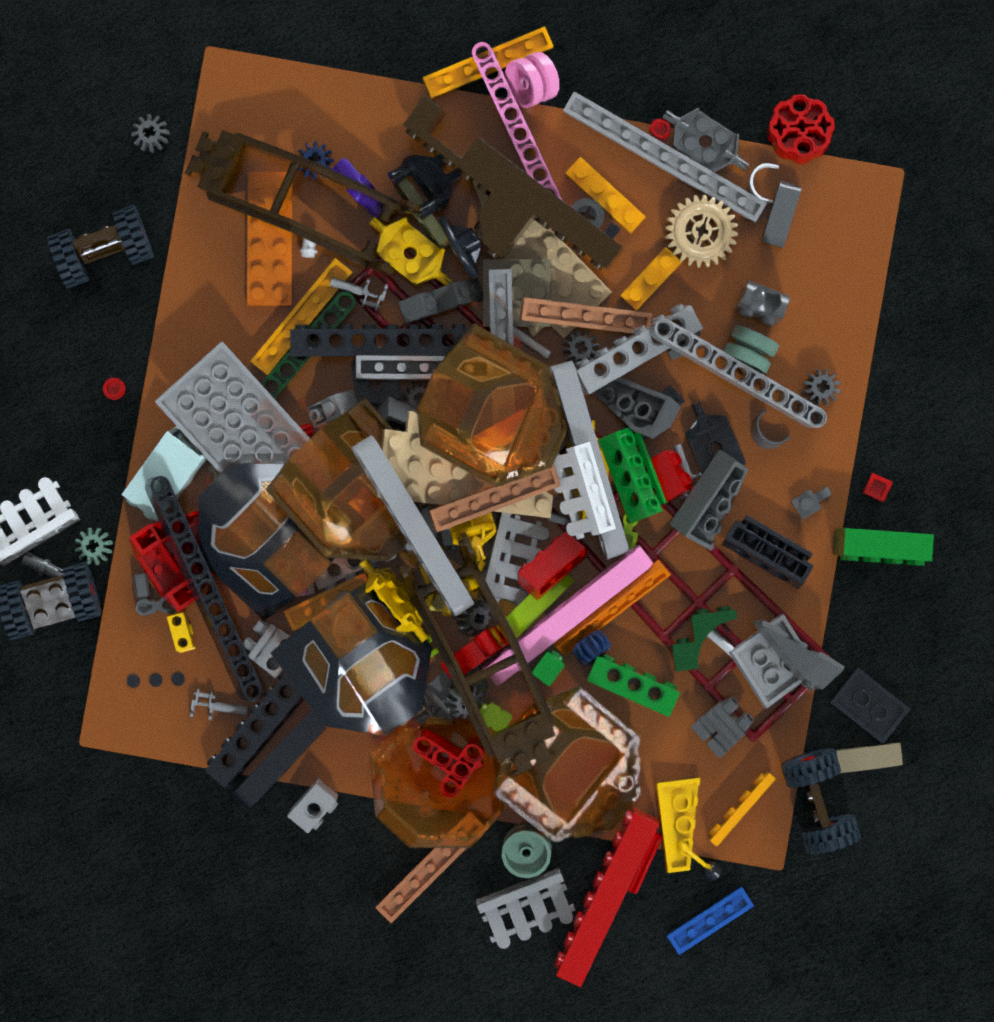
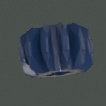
M314 141L313 148H310V145L305 143L306 152L303 149L298 150L299 154L304 158L312 160L314 156H317L318 159H321L317 163L332 169L327 164H333L334 159L327 158L332 155V151H325L326 144L323 143L318 148V142ZM300 167L298 168L299 171L305 170V169L300 168ZM305 170L304 176L307 178L311 171ZM312 172L313 180L317 179V174Z
M596 630L577 643L572 651L578 662L583 666H588L595 661L597 656L602 657L603 654L607 653L611 644L605 634L600 630Z

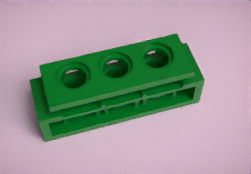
M629 427L598 439L629 523L631 524L662 512L660 505L667 503L641 434L633 433ZM644 466L647 467L648 473H646ZM652 487L655 488L656 494H654Z
M603 654L602 657L597 656L586 681L670 717L680 692L676 691V685L667 681L664 684H660L655 681L656 676L644 672L642 676L635 672V667L623 663L622 666L614 663L615 658ZM610 669L618 670L619 678L616 681L608 680L607 673ZM631 678L639 680L640 685L638 689L630 690L628 688V681ZM652 687H658L660 690V696L657 699H650L648 695Z

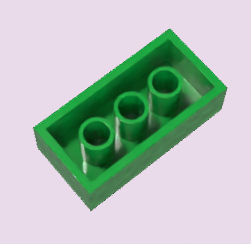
M835 528L834 555H840V560L859 561V557H862V562H881L882 558L884 563L903 564V560H906V565L925 566V561H932L934 534Z

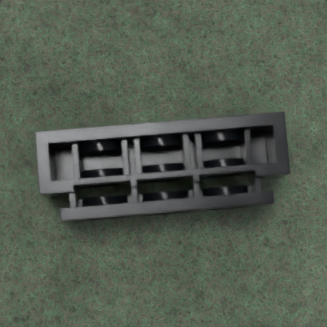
M746 515L741 523L737 520L733 523L721 543L724 547L796 589H799L805 583L814 567L813 564L807 562L813 553Z

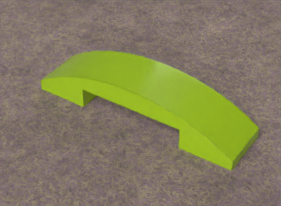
M568 574L540 599L536 600L529 594L506 617L516 639L574 582Z

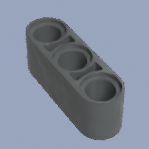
M780 180L761 242L780 248L784 247L801 193V186Z

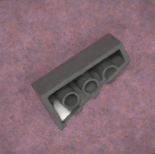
M719 449L675 514L670 525L685 537L712 551L715 545L712 541L716 534H720L723 527L721 521L725 513L729 514L732 507L730 501L733 496L738 494L748 468Z

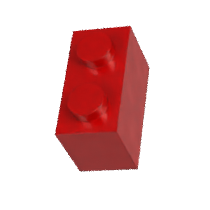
M673 449L665 450L651 458L667 502H671L693 489L691 485L692 479L684 471L681 465V457Z

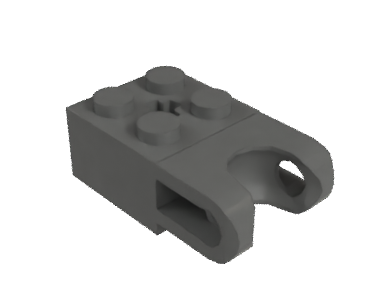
M747 280L735 310L739 311L738 315L746 319L755 317L760 319V324L772 327V325H777L784 318L791 298L786 294Z

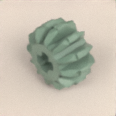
M88 528V536L86 533L80 532L83 541L80 539L75 540V543L81 544V547L75 548V552L82 551L83 553L79 556V559L83 560L87 557L86 562L88 565L92 563L93 559L94 563L99 565V557L104 561L108 560L104 553H112L113 550L107 549L106 545H112L113 541H105L109 534L106 532L101 535V528H97L95 534L92 528ZM93 540H95L94 543L99 544L94 553L93 550L89 549Z

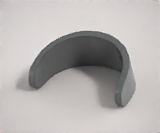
M764 409L752 423L751 436L758 446L765 449H774L785 443L791 436L789 435L780 442L766 439L759 428L760 418L767 411V409Z

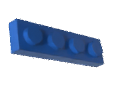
M739 887L667 934V937L680 955L754 907L744 889Z

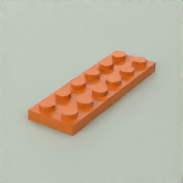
M248 172V202L270 210L287 172ZM293 182L278 213L292 220ZM248 215L247 306H292L293 233Z

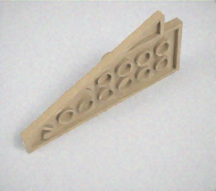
M473 180L477 195L483 206L490 196L476 187L479 183ZM536 217L505 259H551V301L599 306L612 293L610 289L564 242L554 235L551 228L547 230L537 223L536 219L538 217ZM551 324V327L563 339L576 328L575 326ZM528 327L532 337L544 328Z
M407 411L405 432L383 429L381 449L413 502L444 505L492 487V485L421 447L418 418L415 412ZM433 427L434 433L442 443L469 458L454 438ZM477 450L492 467L504 468L503 465ZM376 491L375 497L381 498L378 492ZM543 492L494 512L551 518L553 495Z

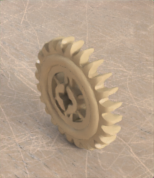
M694 195L693 202L685 198V206L678 203L679 211L671 210L675 218H667V221L672 225L665 227V230L671 232L666 235L665 239L673 240L668 245V248L676 247L673 255L681 253L680 262L688 258V266H691L693 261H696L697 268H700L702 262L708 268L710 260L717 265L718 256L723 260L726 259L724 251L732 253V249L728 245H736V241L731 238L738 236L737 232L732 231L733 228L738 226L737 223H731L735 215H727L730 207L722 209L723 201L715 204V197L707 201V196L703 195L702 200L699 201L697 195ZM703 215L701 221L696 222L693 219L694 216ZM705 218H707L706 223L704 225V232L707 234H703V236L700 237L697 245L696 243L699 236L698 231L696 230H699L700 227H702ZM710 218L714 220L717 227H711L709 224ZM690 220L693 224L691 232H685L686 224ZM718 230L717 238L713 243L709 237L712 231ZM686 235H691L694 240L693 244L690 243ZM706 241L711 244L706 247H700L701 243Z

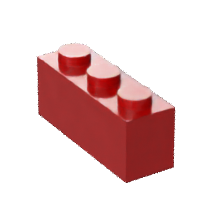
M567 531L561 536H556L550 546L545 550H540L529 564L526 563L519 569L518 584L536 600L540 599L585 559V547L570 536Z

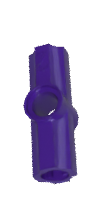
M346 158L340 160L332 168V170L375 190L370 181L363 174L361 175ZM346 188L347 192L358 204L361 203L373 218L376 217L378 219L382 210L380 208L381 204Z

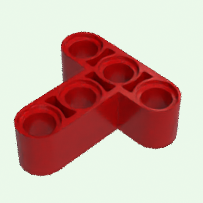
M496 626L490 627L457 651L454 656L465 676L508 645ZM442 662L440 666L445 671L447 676L450 678L452 683H454L445 663Z
M429 729L422 730L413 743V749L418 755L446 772L440 784V792L447 798H453L458 795L485 753L478 736L471 737L461 750ZM420 740H427L430 745L425 746ZM470 747H476L480 752L475 753L471 751ZM439 752L447 753L449 758L442 757ZM459 764H464L468 770H462ZM447 782L455 783L456 787H450Z

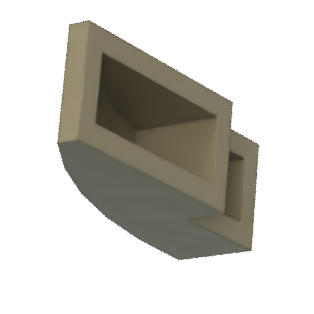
M900 742L835 750L841 773L903 765Z

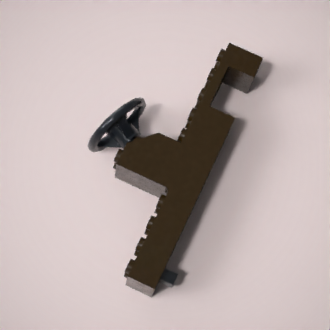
M426 96L422 98L403 123L407 128L405 133L417 142L420 139L425 142L423 146L435 156L437 153H440L443 156L441 160L452 169L457 166L461 169L459 174L470 183L473 180L478 182L479 184L476 187L487 196H490L479 210L480 220L474 226L475 231L472 227L466 228L452 225L445 216L439 218V224L450 243L453 253L458 257L472 279L478 277V270L475 264L480 249L483 247L480 239L487 246L485 249L487 253L496 259L499 256L505 259L536 217H538L536 219L537 223L548 230L550 227L556 231L554 235L565 244L567 241L573 244L572 249L579 255L584 257L586 254L592 258L590 263L600 271L603 268L607 271L624 250L620 244L613 240L621 228L611 222L604 232L480 137L476 139L463 158L459 157L431 135L447 113Z

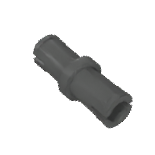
M27 552L22 560V565L38 571L41 576L46 575L54 578L64 573L63 569L51 564L50 560H43L30 552Z

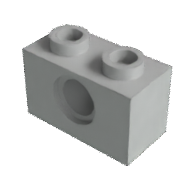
M317 778L289 810L287 817L307 833L312 828L316 830L324 821L322 817L325 813L328 812L330 814L337 807L338 803L336 801L339 794L321 779ZM309 804H318L320 806V810H312L309 807Z

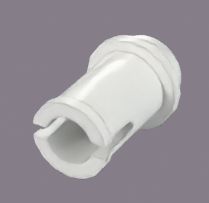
M303 238L302 249L299 250L301 257L314 258L315 254H317V250H315L316 244Z

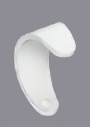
M765 163L756 167L749 179V190L752 195L766 203L772 204L773 200L758 195L753 186V177L760 169H779V165Z

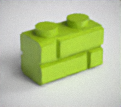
M490 702L488 705L483 703L480 708L487 727H492V730L495 732L506 728L512 720V713L505 709L501 710L500 706L493 702Z

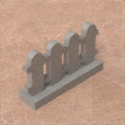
M498 512L495 521L496 534L491 538L485 562L486 565L482 575L497 602L503 599L514 602L515 607H517L530 593L525 591L521 585L519 589L504 585L505 577L518 580V571L521 566L510 564V557L514 556L525 559V564H529L541 550L536 548L537 541L546 540L549 537V531L541 526L542 522L535 521V524L521 521L519 515H514L513 518H510L511 513ZM506 532H510L508 540L505 539ZM516 534L531 538L530 546L514 542ZM501 553H504L503 561H500ZM499 575L498 582H494L495 576ZM478 590L477 598L483 599Z
M559 868L476 899L480 914L485 912L482 915L483 921L489 922L494 934L490 936L492 943L497 942V945L504 949L510 945L509 936L516 933L521 940H528L531 937L530 928L538 925L542 932H548L552 928V919L559 917L563 924L572 922V912L575 911L573 904L568 905L563 892L567 890L565 883L560 884L564 880ZM548 888V890L543 891L541 893L539 892L540 890ZM527 896V898L519 901V898ZM551 896L556 911L548 913L543 899ZM506 904L505 907L498 909L499 906ZM530 904L535 919L527 922L522 907ZM509 913L514 927L506 930L501 915Z

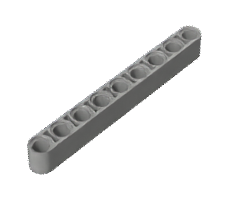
M660 319L650 325V335L655 340L807 428H820L826 423L827 415L823 409L668 319ZM660 323L666 327L664 335H660L657 331ZM678 335H682L685 338L683 347L677 344ZM698 346L704 349V356L702 358L696 354ZM717 357L723 360V367L721 369L715 365ZM736 368L742 371V378L740 380H737L734 376ZM755 379L761 382V389L759 391H756L753 387ZM775 390L780 393V400L778 402H775L772 398ZM794 401L799 405L797 413H794L791 409ZM813 412L818 416L816 424H813L810 420Z
M568 361L551 366L550 375L567 427L571 446L574 447L590 442L616 529L598 534L606 559L627 554L629 553L628 544L574 363Z
M370 435L353 446V453L453 616L456 617L474 605L471 596L375 438Z

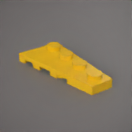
M699 777L655 783L666 873L690 870L691 856L686 852L680 851L679 845L686 843L688 849L692 851L693 830L695 829L696 821L695 812L698 804V786H700Z

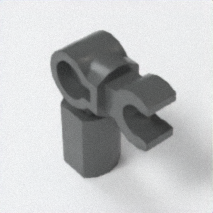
M146 574L132 575L135 597H138L139 600L135 609L139 615L156 614L158 610L162 613L172 611V609H164L162 607L165 599L160 598L159 601H155L154 599L147 598V596H150V589Z

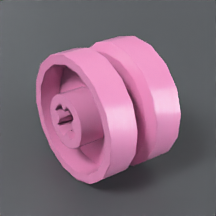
M534 52L524 58L511 61L506 66L505 78L517 104L522 108L533 107L540 102L554 98L558 94L559 78L553 62L544 53Z

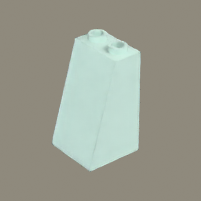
M175 426L165 433L122 495L131 506L140 508L148 519L158 522L157 515L145 491L146 481L156 476L166 477L178 499L207 462V458ZM159 481L154 482V490L160 492L162 488ZM165 501L163 510L167 513L171 505Z

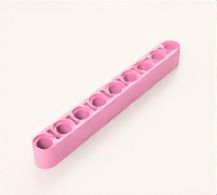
M485 42L477 43L472 49L473 58L527 174L534 179V172L537 169H543L546 177L544 180L537 182L546 189H552L555 195L562 200L492 48ZM482 47L487 48L489 51L485 59L477 57V51ZM496 68L498 76L492 80L488 79L486 76L487 70ZM499 88H505L508 91L507 97L503 100L496 98V91ZM510 108L517 110V117L514 120H508L505 117V112ZM520 128L525 129L527 132L526 138L521 141L516 140L514 136L516 130ZM527 149H534L536 151L534 160H525L524 153Z
M640 545L629 550V553L624 554L517 638L527 663L653 565V561ZM505 647L486 662L482 669L511 656L509 647ZM513 664L489 676V678L498 686L519 669L516 664Z

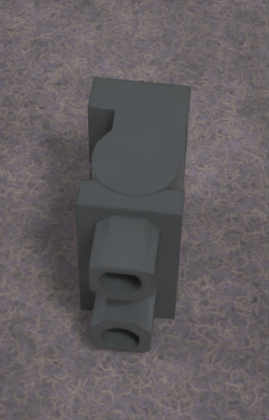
M733 696L724 701L721 699L691 725V728L703 741L708 739L715 731L717 732L709 739L707 745L719 759L747 733L749 726L754 721L753 717L747 712L740 717L733 712L739 707L738 701Z

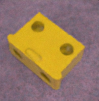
M183 610L169 614L167 620L176 651L182 653L196 649L192 636V625L188 622L186 611ZM178 617L182 620L180 625L176 623ZM183 639H187V646L182 645Z

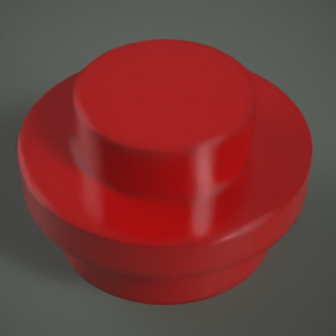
M662 118L654 120L649 127L650 135L659 141L666 140L672 130L670 123Z
M109 378L103 385L104 395L111 400L120 399L125 393V384L118 378Z

